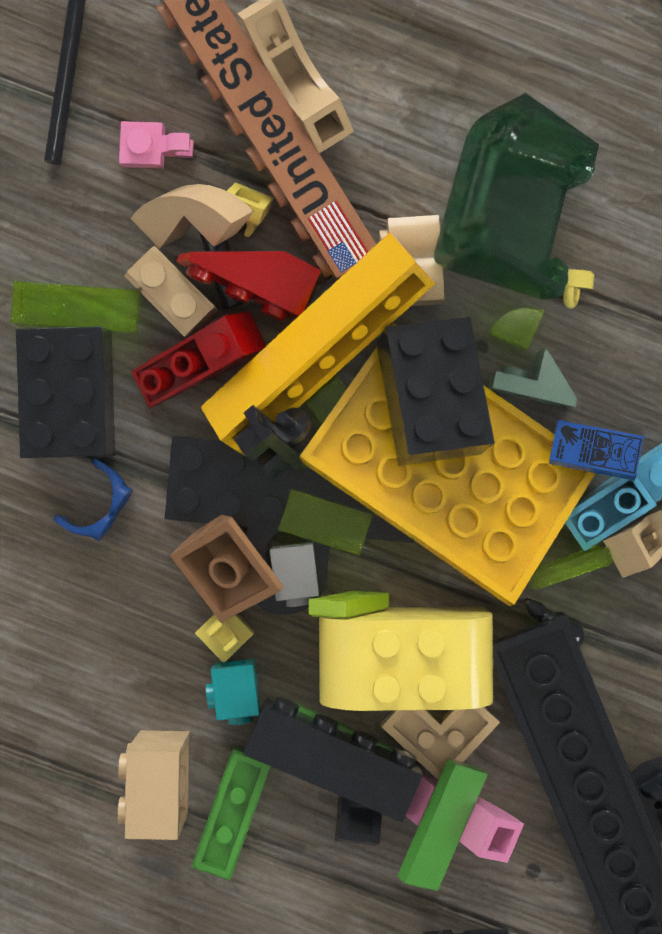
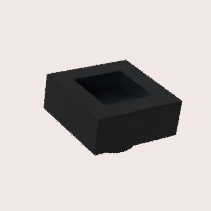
M342 796L339 797L335 841L372 846L379 845L382 814Z

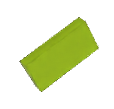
M348 591L308 599L309 615H312V617L348 619L386 610L389 607V593Z

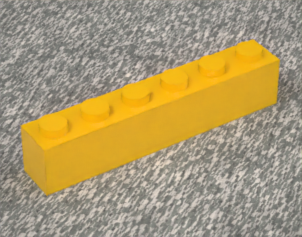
M391 232L201 406L202 411L220 441L244 455L234 438L250 425V422L244 415L248 408L255 405L274 422L278 413L289 408H299L380 335L386 327L391 325L436 284Z

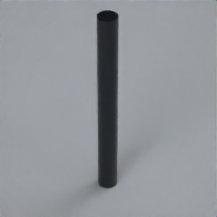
M68 0L44 161L50 164L61 165L86 0Z

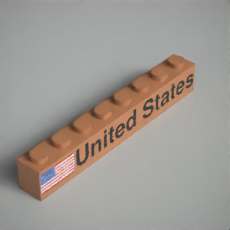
M160 0L161 4L156 6L160 17L169 30L176 27L183 40L178 42L191 66L198 62L204 71L205 76L200 79L213 101L218 98L222 100L228 110L223 114L224 119L236 137L243 134L250 147L245 152L257 172L265 169L273 183L267 187L278 206L281 208L287 205L295 219L290 221V224L300 241L304 243L309 240L317 254L312 259L316 267L321 270V275L324 279L332 275L335 281L339 280L376 243L224 0Z

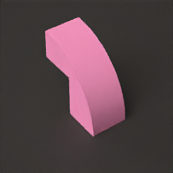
M425 774L421 778L405 815L417 826H419L438 783L437 778ZM478 797L459 842L478 857L508 863L524 823L501 808Z

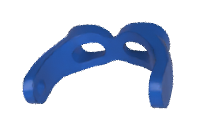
M93 457L91 463L97 469L104 471L112 483L113 497L109 513L95 524L86 527L77 526L59 514H56L53 520L72 533L101 541L127 503L133 489L126 485L121 476L111 466L97 457Z

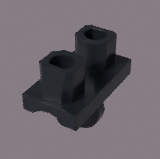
M252 405L244 412L250 425L238 434L234 440L246 457L252 461L257 458L266 472L274 478L290 465L299 472L307 468L299 458L301 454L295 450V445L307 438L311 428L310 418L305 412L299 408H289L278 413L275 422L255 405Z

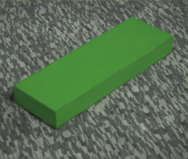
M236 746L232 748L191 865L192 868L229 881L233 875L270 769V765L244 755V749Z
M447 759L397 875L405 884L438 891L488 774L481 768Z

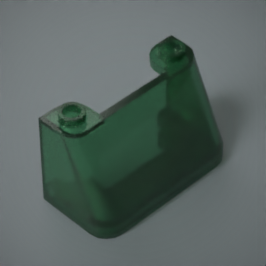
M527 93L482 115L471 126L465 138L435 247V262L453 273L541 300L562 296L568 283L567 263L559 258H550L566 191L586 183L591 178L595 170L599 144Z

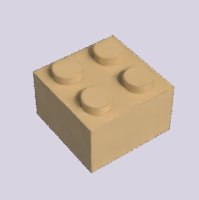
M140 730L132 743H128L126 753H121L118 774L119 780H126L125 797H120L118 823L125 824V839L178 840L188 815L190 731Z

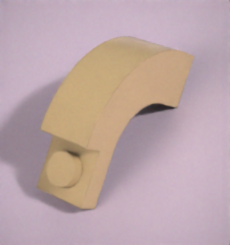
M258 0L237 13L251 41L250 43L318 152L321 153L353 133L354 130L340 98L326 84L311 62L283 1Z

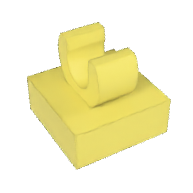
M235 182L227 192L238 197L254 211L246 221L247 228L244 236L250 237L269 213L273 197Z
M213 614L195 632L223 663L255 633L238 614L223 622H220L215 614Z

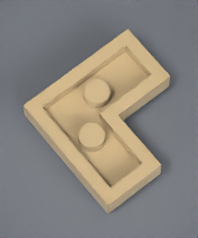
M485 707L449 710L440 721L428 710H392L381 722V727L404 749L417 757L416 760L439 780L448 758L463 763L500 722Z

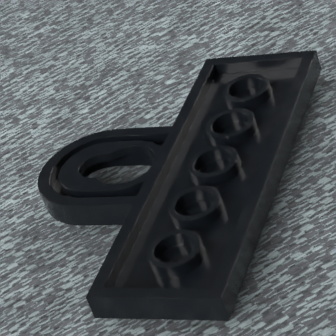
M172 436L164 519L209 523L221 515L230 516L238 526L248 527L247 538L271 570L272 564L267 550L270 540L280 532L290 531L297 533L304 539L305 543L313 542L319 596L311 597V599L320 597L326 584L331 535L414 543V540L309 467L299 472L290 465L274 478L266 472L257 458L252 461L222 441ZM295 448L300 454L304 451L303 448ZM275 594L257 603L265 610L285 615L298 613L309 607V605L287 607L286 600L276 601Z

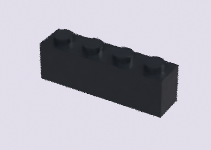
M276 697L275 701L269 698L265 699L246 743L244 755L403 822L423 776L420 763L416 762L417 757L398 747H394L392 751L377 745V739L362 731L355 730L352 735L338 729L339 724L325 715L315 714L313 718L298 711L300 707L288 699Z

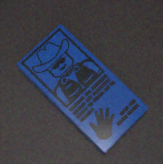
M558 420L549 464L635 481L644 436Z

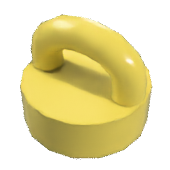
M555 269L552 272L551 287L564 288L563 301L569 309L577 306L580 289H593L594 274L592 271Z

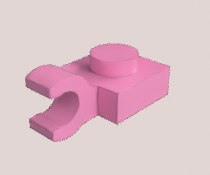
M121 121L119 164L125 168L164 169V156L193 158L194 140H190V134L170 133L165 135L166 127L163 123Z

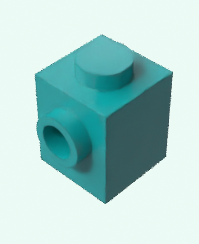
M256 658L231 660L225 663L215 662L211 668L212 683L206 684L208 708H215L217 721L227 719L229 725H241L252 722L253 716H259L261 710Z

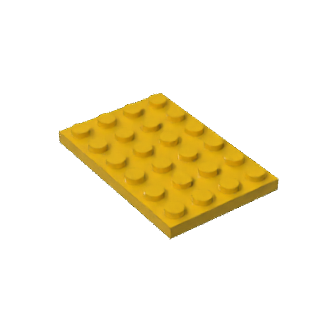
M376 347L299 458L307 467L508 606L514 605L596 473L549 464L555 434L486 386H484L495 444L481 455L398 466L379 354Z

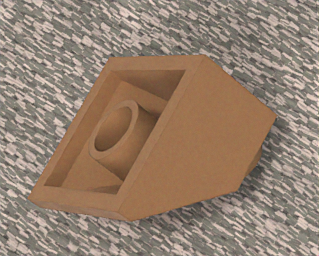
M221 515L197 529L170 555L220 622L280 592L284 587L230 516Z

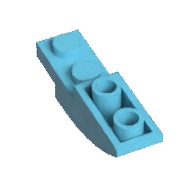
M662 443L640 457L635 481L612 476L578 501L565 524L584 551L657 506L656 502L662 499Z

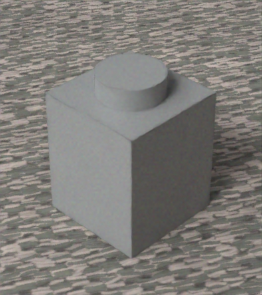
M313 542L271 547L272 571L284 586L280 592L275 594L276 601L286 600L287 607L309 605L308 599L319 596Z

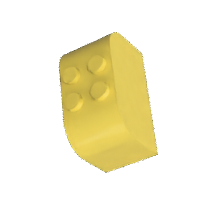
M484 606L388 607L386 610L348 619L319 617L320 704L329 708L353 711L466 710L491 705L493 703V614Z

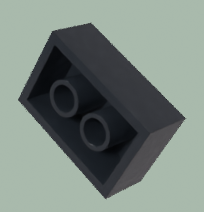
M466 317L386 327L377 341V349L398 466L481 455L495 444L471 318Z
M102 326L16 329L20 458L116 456L111 331Z

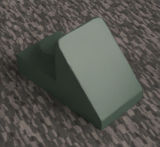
M546 348L537 353L532 379L527 378V371L503 366L502 372L495 371L490 374L487 388L493 392L564 409L576 407L577 397Z

